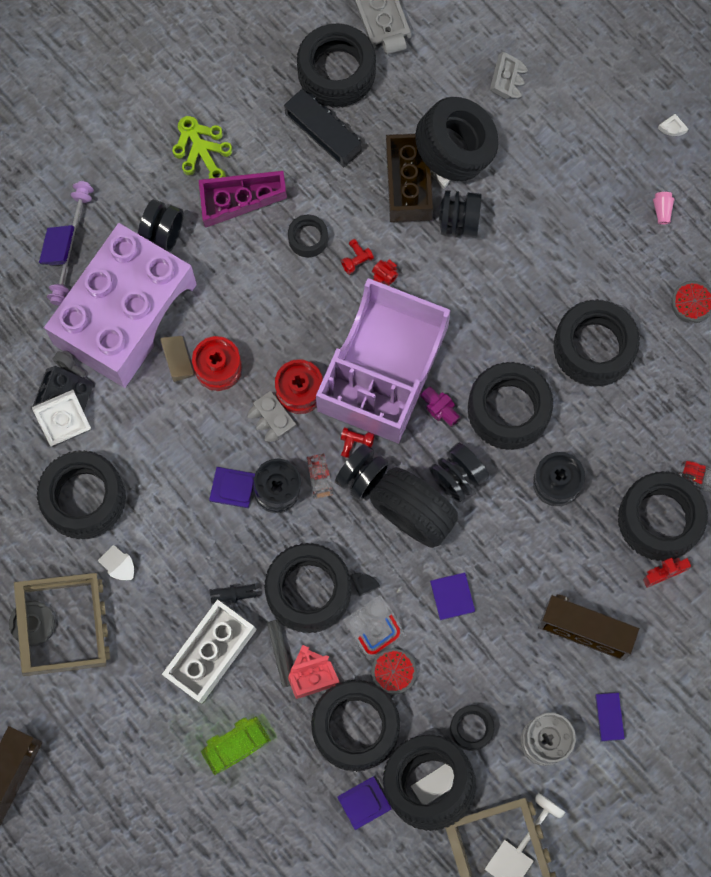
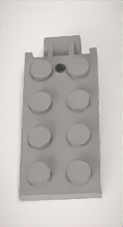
M354 0L366 34L372 42L374 49L380 43H382L386 55L406 49L404 36L407 39L411 38V31L399 0Z

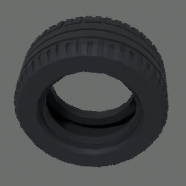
M342 23L326 24L310 32L303 39L297 53V71L302 89L306 93L313 94L317 103L320 102V104L330 107L348 106L361 100L370 91L376 76V53L372 42L366 34L353 26ZM335 50L351 54L359 63L355 73L342 80H330L321 76L314 68V65L319 57Z
M586 300L571 307L563 315L555 334L553 348L557 364L565 372V375L570 376L569 378L575 382L578 381L579 384L597 387L612 384L629 371L639 350L640 337L636 322H634V319L631 318V315L626 310H623L624 308L607 300ZM590 324L602 325L610 329L617 337L619 353L609 361L601 363L589 361L576 350L573 335L583 326Z
M502 362L501 364L493 365L487 368L486 371H483L472 385L468 400V418L470 424H472L471 427L478 437H481L485 443L495 446V448L517 450L525 446L527 447L542 436L549 424L553 411L551 388L538 371L525 364ZM505 386H513L523 390L529 395L533 403V416L519 426H506L498 423L490 416L486 408V399L494 390Z
M85 450L62 454L61 457L59 456L57 457L58 459H54L52 463L50 462L49 466L42 472L43 475L40 476L37 486L38 491H36L39 509L48 523L62 535L79 540L95 538L102 533H106L107 530L109 531L120 519L125 507L124 504L126 503L125 486L113 464L102 455ZM80 474L97 476L104 482L105 487L103 502L97 510L89 515L80 517L64 513L59 506V494L66 481Z
M398 467L389 469L371 492V503L386 519L401 531L428 547L434 548L441 545L458 522V512L445 497L429 484L404 469Z
M661 471L641 477L628 489L619 507L618 525L625 542L637 554L639 553L647 559L650 558V560L664 561L669 558L674 560L685 555L701 539L708 523V510L704 496L701 494L702 492L688 478L686 479L684 476L681 477L673 472ZM652 495H665L673 498L681 505L685 513L686 525L683 533L673 538H660L652 535L644 528L640 520L639 507L641 502Z
M300 543V545L296 544L293 547L286 548L270 564L264 582L266 600L275 618L287 628L302 633H317V631L326 630L328 627L330 628L333 624H336L346 612L351 598V578L346 564L333 550L323 545L320 546V544ZM311 565L320 567L329 574L333 581L334 589L332 597L326 605L318 610L306 612L295 609L286 601L283 587L286 578L292 571L302 566Z
M346 680L330 687L318 699L319 701L316 703L312 713L311 730L317 749L328 762L347 771H365L381 764L392 753L399 737L400 718L393 699L380 686L378 687L376 684L365 680ZM349 701H362L370 704L378 712L382 720V730L379 738L371 747L362 751H350L342 748L333 740L330 733V720L333 713L340 705Z
M434 734L415 736V738L406 740L404 744H400L401 746L397 747L396 751H393L392 755H390L383 772L385 796L396 814L408 825L425 831L442 830L444 827L448 828L450 825H454L455 822L460 821L459 819H462L463 815L470 809L476 794L474 770L464 751L452 740ZM429 761L443 762L450 766L454 774L453 785L444 798L428 805L416 803L408 798L406 792L407 779L417 766Z

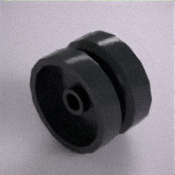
M152 199L142 215L138 234L170 253L177 242L182 228L183 209L172 205L166 209L165 203Z
M362 444L353 452L335 479V483L341 488L351 487V495L358 501H362L372 492L390 465V462L382 456L373 459L374 450L366 444Z
M554 452L548 454L539 462L533 477L534 491L542 502L550 506L562 507L570 504L577 498L585 482V471L581 462L569 453Z

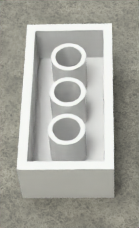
M217 599L162 675L195 700L203 703L257 629Z

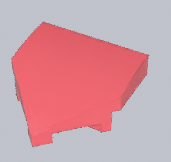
M302 645L288 676L296 699L329 689L339 683L331 662L328 661L329 656L319 655L310 651L309 647Z

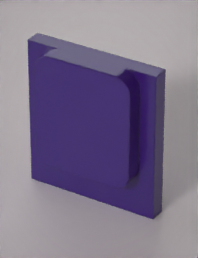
M73 225L47 228L39 260L40 264L53 266L63 265L67 262L75 228Z
M216 467L209 501L249 509L255 474Z
M466 573L430 581L440 620L475 612Z
M374 776L337 796L355 830L392 810Z

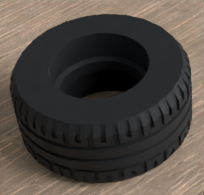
M446 97L436 102L420 119L415 133L417 149L423 162L435 174L452 181H467L476 177L494 160L499 145L497 129L489 114L477 103L462 97ZM446 128L457 132L463 138L467 150L460 148L451 140Z

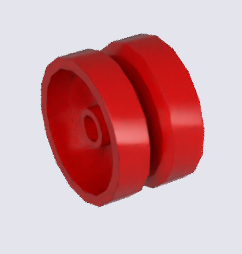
M219 336L205 338L193 351L192 364L196 377L202 386L209 390L222 391L229 389L241 377L242 363L238 348L227 338Z
M300 359L289 361L278 370L275 377V390L277 399L284 409L294 414H306L316 409V394L323 381L319 369L312 362Z

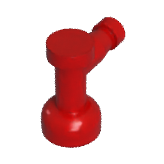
M356 239L351 240L349 245L357 256L352 259L345 257L341 260V264L348 275L355 271L357 265L374 259L369 248L363 250Z
M344 427L341 440L345 441L341 456L349 458L354 442L366 444L371 448L375 434L368 432L362 435L349 431V428Z

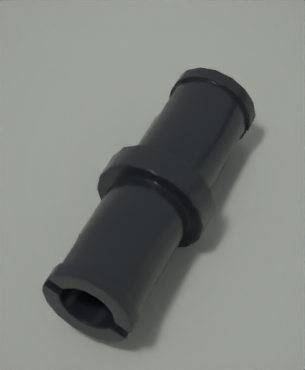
M255 583L236 587L233 584L228 588L210 589V596L220 595L219 597H212L211 604H214L217 599L220 602L232 601V603H236V600L257 598L256 592L246 593L249 590H256Z

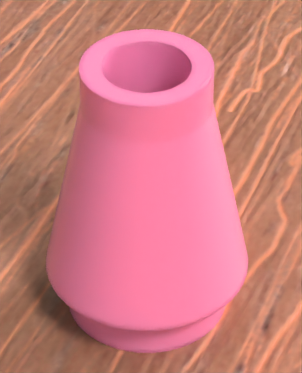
M656 193L653 202L658 224H670L674 204L672 193Z

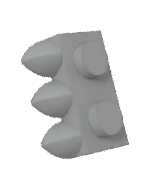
M505 52L500 53L490 91L505 99L521 97L520 91L514 85L520 86L525 84L523 78L518 74L528 72L523 62Z
M271 391L256 400L247 415V418L251 419L261 417L257 422L256 430L270 428L265 435L264 440L266 442L276 441L296 428L295 422Z

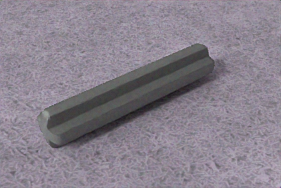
M278 620L268 622L267 626L282 686L289 687L291 686L288 680L291 671L280 623Z

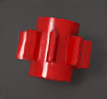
M390 259L387 262L380 260L372 270L374 274L373 280L388 286L391 285L398 276L396 272L397 265Z

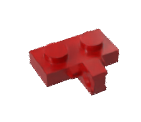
M669 558L661 562L662 568L658 566L647 571L648 575L643 581L646 588L688 571L691 564L688 558L682 561L680 558L674 560Z

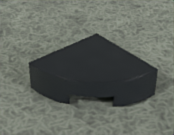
M362 573L350 575L359 596L380 588L377 580L369 575Z

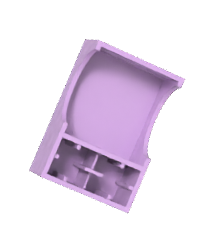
M118 223L47 322L44 329L54 346L62 351L69 352L77 360L126 388L153 349L156 330L171 303L184 290L189 289L193 291L197 285L192 266Z
M368 278L353 326L342 347L336 349L316 394L317 412L399 444L447 332L450 310Z

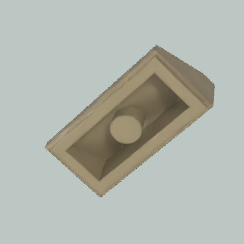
M183 337L160 338L173 382L194 376Z

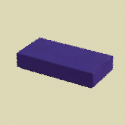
M619 693L596 694L595 701L600 742L624 740Z

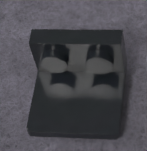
M57 366L47 368L33 407L74 390L84 412L94 383Z

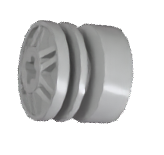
M544 713L529 721L523 728L520 737L521 749L532 763L540 766L553 765L567 758L573 751L576 743L575 730L571 722L564 716L556 713ZM548 736L550 739L548 744L543 745L541 742L543 737Z

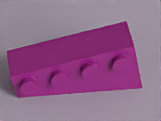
M284 171L199 180L202 219L205 228L287 199Z

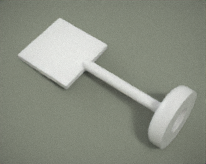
M538 793L536 795L535 802L544 809L535 821L536 825H541L548 813L557 818L564 816L566 813L564 810L542 794ZM529 832L518 848L504 840L485 870L494 877H524L534 862L522 853L531 839Z

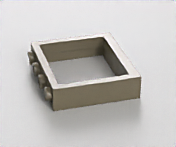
M97 573L14 582L23 677L106 666V660H110L109 646H104L103 638L108 637L107 623L102 624L101 615H106L104 601L100 602L99 593L103 592L102 579L97 580ZM91 585L99 659L32 667L25 592Z
M522 798L477 812L462 819L460 818V821L446 828L460 877H473L458 826L521 807L542 876L557 877L555 871L551 872L548 865L552 861L548 848L543 849L540 839H543L544 835L540 824H535L533 816L537 814L532 801L528 802L527 798Z

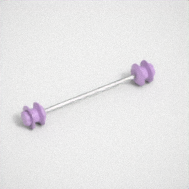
M84 181L73 184L76 192H72L71 197L78 203L73 221L75 228L67 262L63 264L59 284L49 286V289L53 292L47 295L50 303L58 306L65 299V295L70 292L63 283L81 205L92 200L88 194L94 191L90 184Z

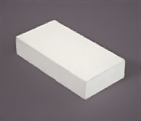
M444 764L411 786L421 804H428L451 789L454 779L453 770L450 766Z

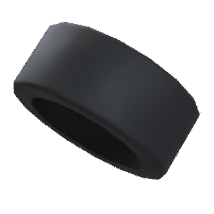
M310 214L301 215L295 218L289 225L287 232L289 246L297 255L306 258L315 257L327 247V226L319 217ZM303 226L316 227L321 235L320 241L313 246H302L296 241L295 235L297 230Z
M469 705L459 709L453 716L450 724V734L454 742L460 748L468 751L479 750L485 747L492 739L495 730L494 721L490 713L476 705ZM469 714L482 718L486 726L484 736L475 742L465 740L459 733L458 726L460 720Z

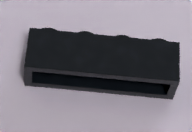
M301 89L284 104L285 115L343 168L361 152V139L359 136L349 132L345 124L340 119L336 120L326 106H321L317 103L313 94L306 93Z

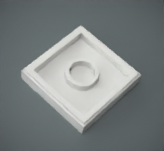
M74 390L32 407L50 447L91 429Z

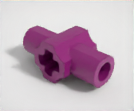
M431 386L423 391L421 398L428 404L426 409L434 419L438 421L443 419L450 427L454 426L461 419V416L453 409L455 404L447 394L443 392L438 394Z

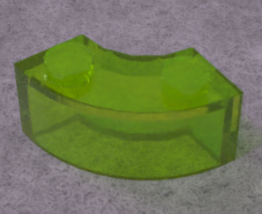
M257 716L249 720L245 717L234 724L235 728L221 737L216 735L206 741L207 746L200 752L214 776L240 762L270 741Z

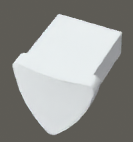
M113 545L98 560L108 570L107 573L111 577L119 580L133 579L134 566L131 557L127 553H122L116 546Z

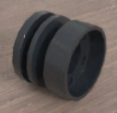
M445 190L439 215L441 235H446L447 226H452L451 236H455L457 227H462L463 237L477 238L482 194L468 192L465 202L460 201L459 191H456L455 201L450 200L451 191Z
M459 442L447 451V457L450 462L444 458H439L438 465L433 464L429 467V470L436 483L446 494L455 501L462 502L465 499L464 494L470 495L472 493L468 483L479 487L489 478V474L477 456Z
M280 458L270 459L260 465L255 473L253 492L254 499L261 508L271 513H283L295 505L298 501L301 487V477L296 466L288 460ZM273 486L276 488L280 486V492L278 490L273 492Z

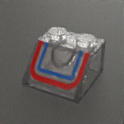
M381 595L343 620V626L369 662L406 636L394 613Z

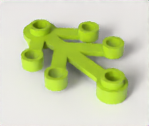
M191 116L181 118L178 122V130L181 135L178 144L172 148L174 157L180 159L185 156V146L189 137L193 142L188 159L182 164L183 173L185 175H192L195 172V163L199 154L210 172L209 179L215 178L213 177L214 174L226 177L225 172L216 167L207 150L228 157L232 154L231 144L228 142L218 144L202 140L198 135H208L214 140H219L223 136L221 127L214 125L210 128L199 125L197 120ZM186 124H192L190 127H185ZM214 131H219V132H220V133L217 134V135H214V134H213ZM228 147V151H222L223 148ZM178 149L183 150L181 153H176ZM187 166L192 167L191 170H185Z

